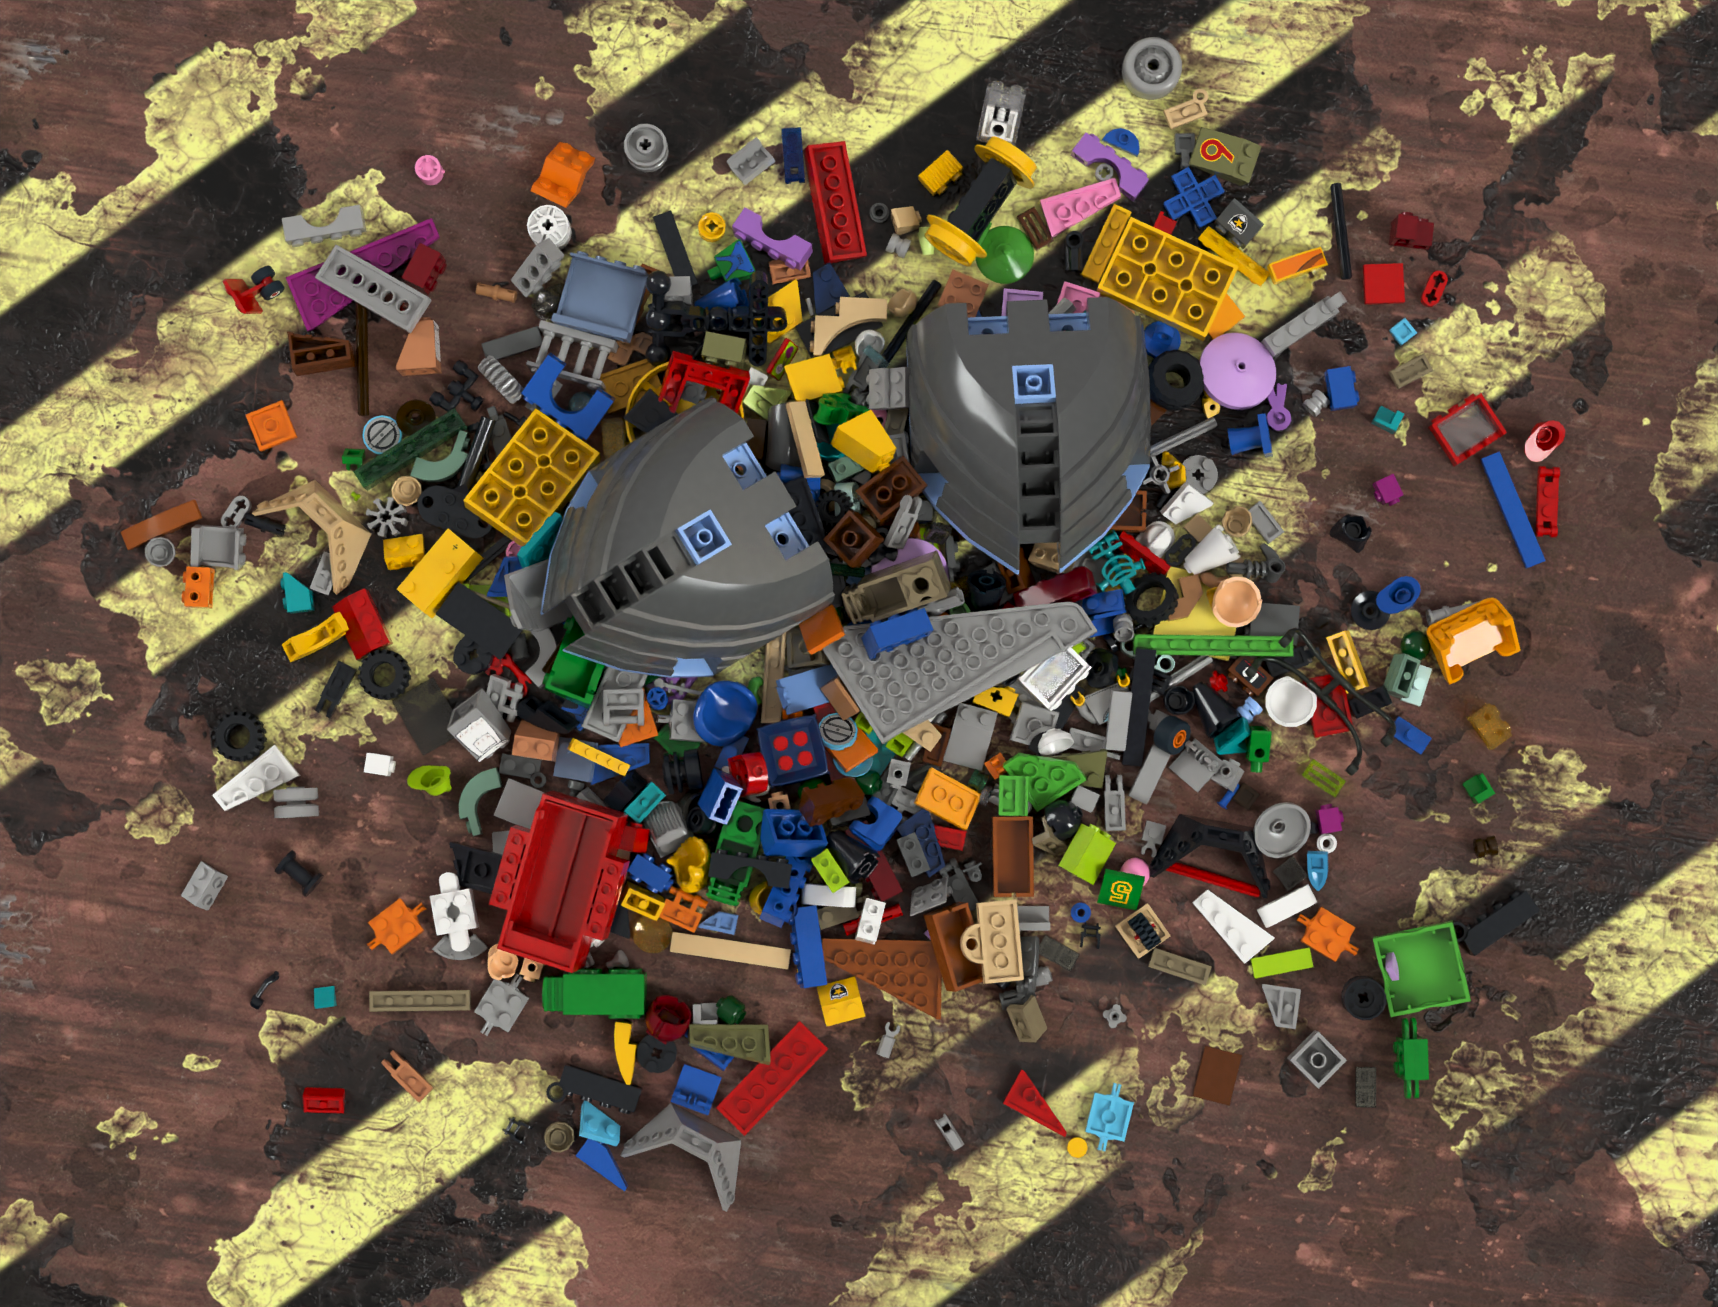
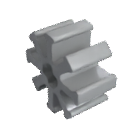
M387 497V505L384 508L383 501L377 498L373 503L377 505L380 511L374 512L370 509L366 511L368 517L377 518L375 521L367 523L369 529L375 531L377 527L381 526L377 535L387 538V530L390 527L391 534L395 537L399 536L401 532L397 530L394 524L399 523L405 527L407 526V519L397 518L401 513L407 512L406 508L399 504V507L393 510L396 501L391 497ZM390 515V520L386 521L383 519V516Z

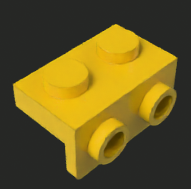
M423 534L383 540L384 559L388 570L416 567L425 556Z

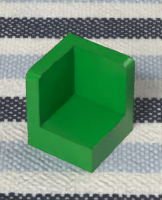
M1478 773L1463 783L1474 804H1479L1495 794L1483 773Z

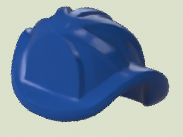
M723 680L710 684L701 693L694 709L693 722L696 732L705 742L714 746H727L738 741L746 734L755 720L758 711L756 698L744 684Z

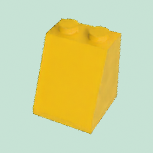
M830 354L784 366L795 402H806V399L817 403L823 394L842 393V388L845 386L842 377H837L835 370L838 369L835 358L831 359Z
M872 410L839 425L831 442L834 448L872 474L877 471L881 472L890 466L889 464L894 458L893 455L897 449Z

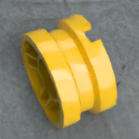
M713 212L702 216L698 224V231L703 240L717 242L725 234L726 225L722 216ZM711 224L715 225L713 232L708 228Z

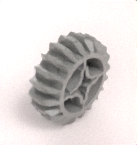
M489 355L478 365V370L506 400L514 404L522 398L523 394L521 392L524 388L493 356Z

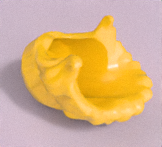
M696 836L689 837L684 843H681V847H678L674 856L669 857L666 862L674 867L677 884L684 892L695 893L707 885L711 861L710 850L703 839H698Z

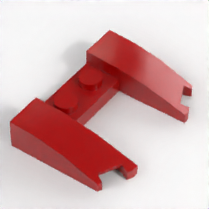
M673 351L658 401L661 402L663 398L671 404L669 410L675 413L686 381H691L721 389L718 402L738 413L750 380L749 371L731 366L729 369L696 361L692 359L691 355Z

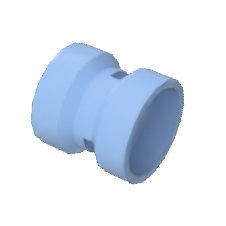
M1250 696L1245 700L1243 706H1239L1236 709L1242 717L1248 720V724L1253 721L1255 715H1259L1263 711L1261 706Z

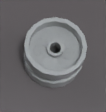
M639 124L631 128L625 137V154L630 165L636 170L645 173L654 172L660 169L667 161L669 154L667 140L658 127L651 124Z
M286 787V789L273 790L274 801L287 803V805L274 808V818L319 816L318 805L306 804V801L318 798V788Z

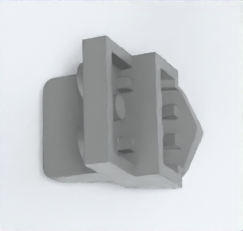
M660 801L642 820L645 828L650 829L649 836L660 858L678 850V847H681V843L694 836L693 832H690L686 826V817L678 802Z

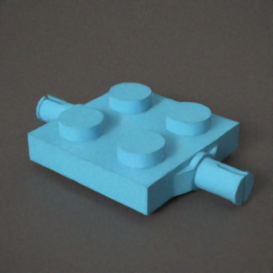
M1113 1083L1111 1094L1104 1095L1094 1092L1085 1132L1095 1134L1100 1138L1098 1150L1106 1151L1108 1140L1115 1139L1125 1142L1134 1102L1119 1097L1121 1084Z

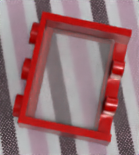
M1473 393L1465 398V404L1460 407L1458 404L1447 410L1449 412L1448 415L1442 417L1440 414L1431 420L1432 425L1428 427L1453 467L1507 433L1482 393L1477 396Z

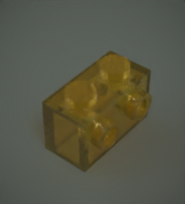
M1487 703L1466 718L1488 749L1492 750L1513 735L1510 732L1512 730L1510 725L1499 717L1500 712L1497 707Z

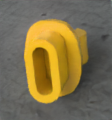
M1203 389V411L1206 418H1211L1219 413L1220 404L1210 398Z

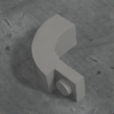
M550 628L539 632L530 631L539 643L540 654L535 664L525 674L539 688L544 685L542 682L545 673L542 671V668L558 645Z

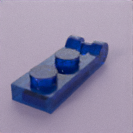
M801 127L783 128L782 143L785 184L797 181L805 183ZM798 168V174H791L790 169Z

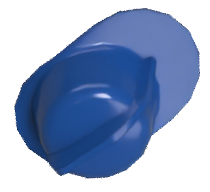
M1399 577L1377 595L1376 603L1378 608L1388 614H1395L1409 609L1415 604L1420 595V584L1413 577Z

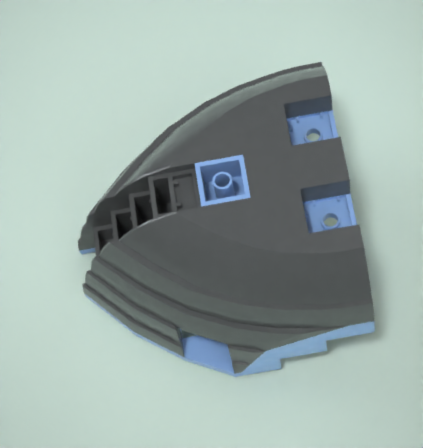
M1109 297L1087 298L1086 313L1048 314L1047 299L1007 301L1006 316L970 318L967 317V303H947L926 315L916 325L910 327L906 338L907 367L910 368L908 380L911 466L928 485L922 491L934 509L969 543L1016 574H1019L1020 544L1057 542L1059 573H1062L1107 534L1131 504L1150 469V381L1144 325L1141 317L1136 316L1131 310Z
M707 398L658 425L615 452L585 475L565 511L549 555L540 611L542 615L565 602L585 635L564 648L563 652L619 671L668 678L713 677L828 607L833 602L835 594L833 592V579L829 558L818 541L811 546L806 542L789 514V511L796 507L790 494L776 471L766 476L747 445V442L754 435L744 419L729 407L717 402L715 398ZM736 466H741L743 468V475H739L736 473ZM778 535L785 537V545L778 542Z

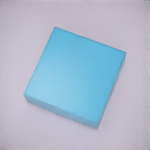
M1406 318L1389 330L1400 346L1417 334Z

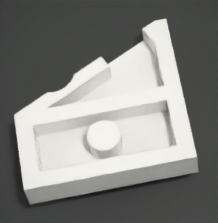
M1185 481L1160 512L1170 521L1178 524L1209 508L1214 503Z

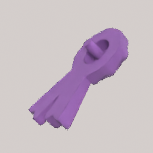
M1278 383L1276 385V394L1273 387L1267 397L1272 408L1267 415V423L1269 427L1276 431L1286 429L1291 422V414L1284 408L1287 384L1281 385Z

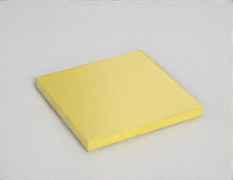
M1171 566L1167 571L1166 578L1168 577L1177 589L1179 598H1182L1178 579L1194 574H1189L1187 570ZM1200 580L1203 594L1188 618L1169 622L1168 619L1166 621L1163 620L1160 624L1154 626L1153 635L1235 636L1236 627H1229L1219 622L1213 614L1206 595L1207 590L1211 588ZM1163 589L1159 606L1165 599V589ZM1209 656L1229 661L1230 656Z

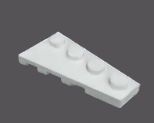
M273 745L212 796L223 810L227 811L301 775L280 749Z
M1206 890L1192 902L1244 964L1274 939L1272 935L1209 890Z

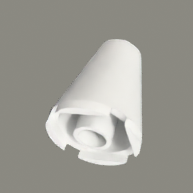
M1220 524L1216 525L1184 558L1185 563L1183 565L1189 574L1197 575L1241 557L1231 537L1222 533L1225 529Z

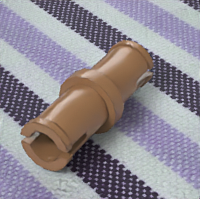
M478 282L476 286V295L491 297L496 301L500 299L515 303L517 298L516 290L501 288L500 285L492 286Z

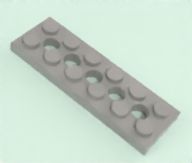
M335 245L315 276L318 281L410 334L432 301L426 295L338 245ZM346 267L345 274L338 275L339 269ZM362 276L360 283H353L355 277ZM372 285H377V290L374 293H369V288ZM387 294H393L391 301H384ZM408 302V308L405 311H400V306Z

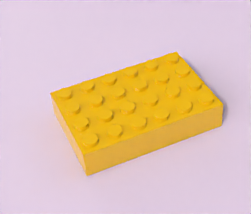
M1130 217L1096 292H1100L1103 296L1119 301L1131 309L1204 341L1239 266Z
M535 408L463 500L465 508L522 547L531 539L533 533L542 527L548 517L554 512L560 513L578 490L587 472L600 462V453Z

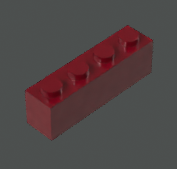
M1078 566L1073 571L1057 574L1055 578L1042 580L1037 585L1019 590L1013 596L1016 607L1061 602L1074 603L1097 594V589L1092 571L1085 566Z
M850 829L845 831L848 836L866 845L862 840H860L858 837L852 834ZM881 850L877 852L880 857H877L878 865L866 878V881L872 882L874 888L871 891L875 899L878 900L880 898L881 902L903 890Z

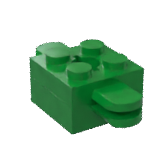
M1402 1018V1037H1396V1042H1393V1052L1397 1054V1062H1394V1073L1397 1074V1077L1404 1080V1095L1406 1099L1411 1098L1412 1082V1095L1416 1099L1419 1098V1080H1429L1428 1039L1417 1036L1416 1018H1410V1022H1408L1407 1018Z

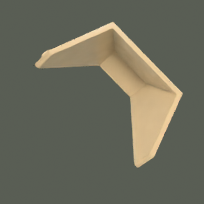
M316 480L269 502L264 501L258 504V509L252 512L254 516L300 507L328 534L333 592L337 595L350 585L371 533Z

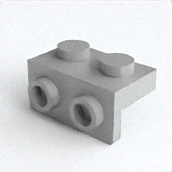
M756 137L737 153L733 154L726 162L736 177L746 185L776 161Z
M201 861L181 896L193 905L209 910L228 876Z

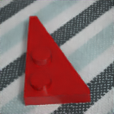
M1021 1069L1003 1104L1066 1137V1130L1025 1071Z

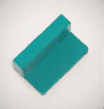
M651 780L624 808V811L634 821L640 823L666 794Z

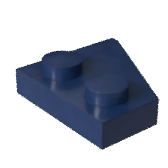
M830 263L813 272L816 315L836 306V302H840V297H850Z

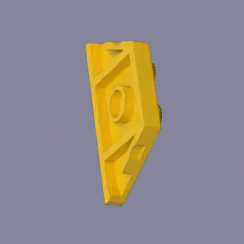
M796 279L768 297V306L784 308L787 316V327L783 331L767 332L768 344H772L793 330L796 325L803 322L798 281Z

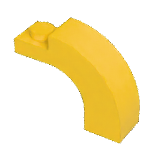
M337 612L318 626L289 638L282 644V647L290 662H293L335 642L344 636L349 628L341 612Z

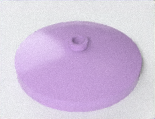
M1242 333L1220 335L1205 347L1200 356L1199 363L1204 375V390L1210 398L1226 408L1235 410L1253 408L1268 397L1275 385L1276 367L1273 357L1261 342L1249 335Z

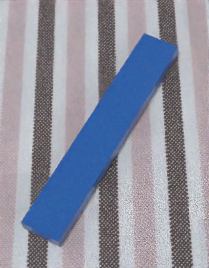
M1500 451L1480 459L1525 568L1527 569L1546 561Z

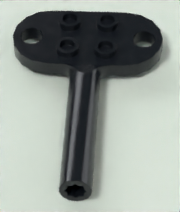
M481 416L458 485L454 489L436 485L428 487L421 493L418 498V510L425 521L446 530L450 529L452 532L468 538L484 537L491 532L493 526L489 524L486 528L481 527L479 524L480 517L465 508L463 500L474 487L496 424L495 420ZM426 496L432 497L434 501L431 507L424 505L423 501Z

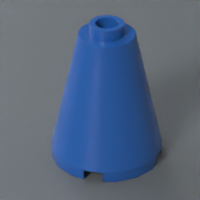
M732 278L695 301L694 304L704 309L708 307V311L712 307L717 306L728 310V307L732 309L736 306H749V301L745 289L741 290L739 287L742 284L738 278Z

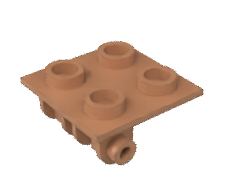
M952 269L937 306L941 307L947 303H967V317H976L989 284Z

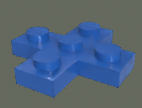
M1187 167L1171 176L1179 194L1165 201L1163 205L1172 220L1190 212L1197 227L1200 229L1217 219L1208 203L1225 192L1216 175L1198 184L1190 168Z

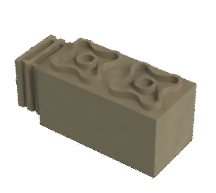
M936 550L863 576L858 584L853 583L851 586L847 585L842 592V599L846 612L855 625L858 621L860 623L863 622L864 619H871L872 622L945 598L948 596L951 585Z

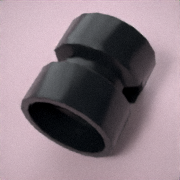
M700 807L692 808L686 819V826L690 832L713 838L721 833L723 827L722 823L709 819Z

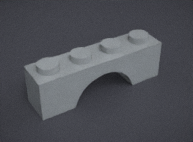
M360 205L340 208L335 221L324 227H315L308 224L302 215L282 218L285 241L288 245H292V247L303 246L305 242L321 243L323 239L328 238L339 240L345 235L357 237L361 236L362 232H367L363 208Z

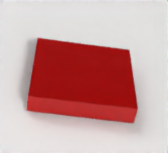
M1403 263L1363 265L1364 305L1405 303Z

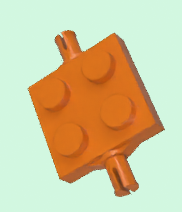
M399 898L368 922L376 938L367 943L369 948L373 950L379 944H383L392 955L424 931L417 915L426 910V907L421 902L414 909H411Z
M1319 907L1317 913L1311 919L1301 913L1299 914L1296 921L1306 926L1305 934L1300 942L1333 962L1337 961L1344 950L1354 956L1357 954L1359 948L1349 943L1350 936L1356 927L1323 907Z

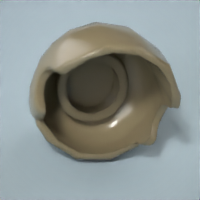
M557 1121L550 1124L544 1133V1141L547 1148L553 1152L560 1153L568 1150L574 1142L573 1128L565 1122Z

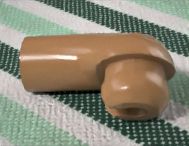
M1205 571L1200 574L1199 578L1203 584L1209 588L1218 587L1224 579L1229 577L1227 575L1216 577L1212 573Z

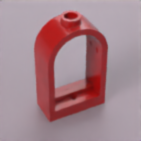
M761 752L740 754L728 758L729 772L743 788L740 797L753 796L767 790L768 772Z

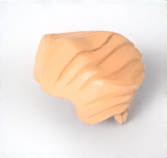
M495 944L488 952V971L491 978L501 980L502 978L512 977L518 966V957L497 949L498 944Z

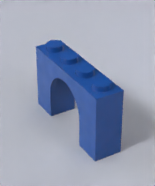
M550 352L521 394L524 395L523 398L532 405L535 403L541 407L540 411L542 413L555 417L559 425L572 429V433L576 437L587 440L615 401V398L599 387L588 404L581 410L567 411L559 407L553 398L552 387L566 366V363Z

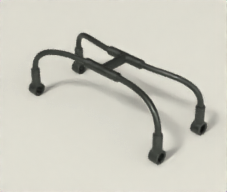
M1289 629L1278 643L1285 648L1290 644L1295 633H1297L1325 667V670L1334 678L1329 684L1321 689L1313 680L1307 678L1295 667L1278 658L1268 656L1255 659L1244 673L1251 678L1257 673L1261 662L1270 661L1289 669L1305 681L1306 685L1342 718L1353 735L1357 747V756L1345 769L1352 776L1358 771V766L1361 763V742L1351 722L1328 694L1341 685L1349 694L1352 693L1362 703L1387 720L1391 728L1380 740L1385 747L1389 746L1394 740L1393 737L1396 734L1395 722L1384 711L1360 695L1348 680L1331 664H1328L1300 629Z

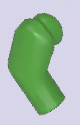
M753 677L750 679L747 688L753 693L759 705L762 701L758 695V690L763 685V679L761 677Z

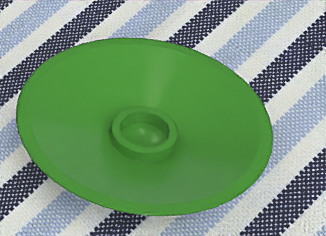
M998 226L988 231L981 244V247L987 253L986 258L976 257L977 266L986 278L996 283L1010 284L1022 279L1029 272L1034 260V249L1028 236L1021 230L1012 226Z

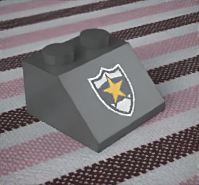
M1235 198L1214 222L1215 228L1222 235L1226 234L1231 238L1230 242L1237 248L1241 247L1242 249L1250 243L1264 225Z

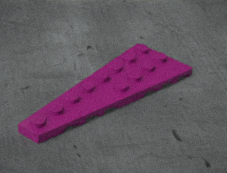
M431 218L349 252L390 275L412 258L419 243L429 246L438 240L440 236ZM324 262L286 277L308 332L313 331L353 301L315 278ZM346 267L340 268L338 275L345 274ZM362 276L355 277L353 283H360Z

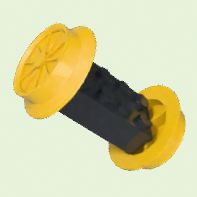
M992 136L985 146L976 145L974 147L977 155L985 163L981 168L980 175L973 179L969 191L960 198L958 207L949 214L947 221L935 215L927 216L931 226L925 233V238L944 255L967 267L971 266L976 257L986 258L987 253L977 241L1015 185L1017 184L1028 189H1032L1035 186L1031 176L1037 169L1036 164L1020 149L995 136Z

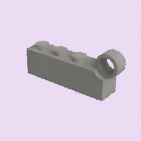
M1341 291L1331 298L1327 296L1265 337L1261 343L1268 349L1271 356L1275 357L1339 313L1338 308L1347 302Z

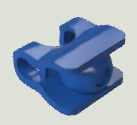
M871 797L867 802V807L875 815L876 822L868 825L854 820L849 829L852 834L862 840L867 846L878 852L882 850L896 832V827L902 820V814L880 799Z

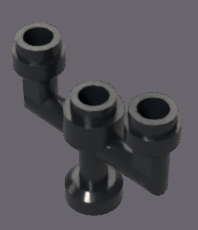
M458 360L453 366V370L458 375H464L468 379L464 384L455 380L449 384L447 390H449V394L454 396L450 402L444 398L443 394L437 391L430 396L429 401L434 406H440L451 414L462 397L471 404V409L476 412L482 405L484 398L481 396L474 397L467 392V389L471 388L479 375L469 369L464 361Z

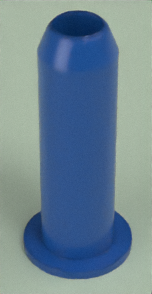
M1237 784L1234 792L1228 790L1217 804L1227 810L1226 806L1236 794L1240 785Z

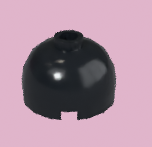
M1058 800L1045 808L1047 823L1049 827H1054L1056 831L1053 834L1059 840L1065 841L1076 834L1083 817L1080 807L1068 800Z

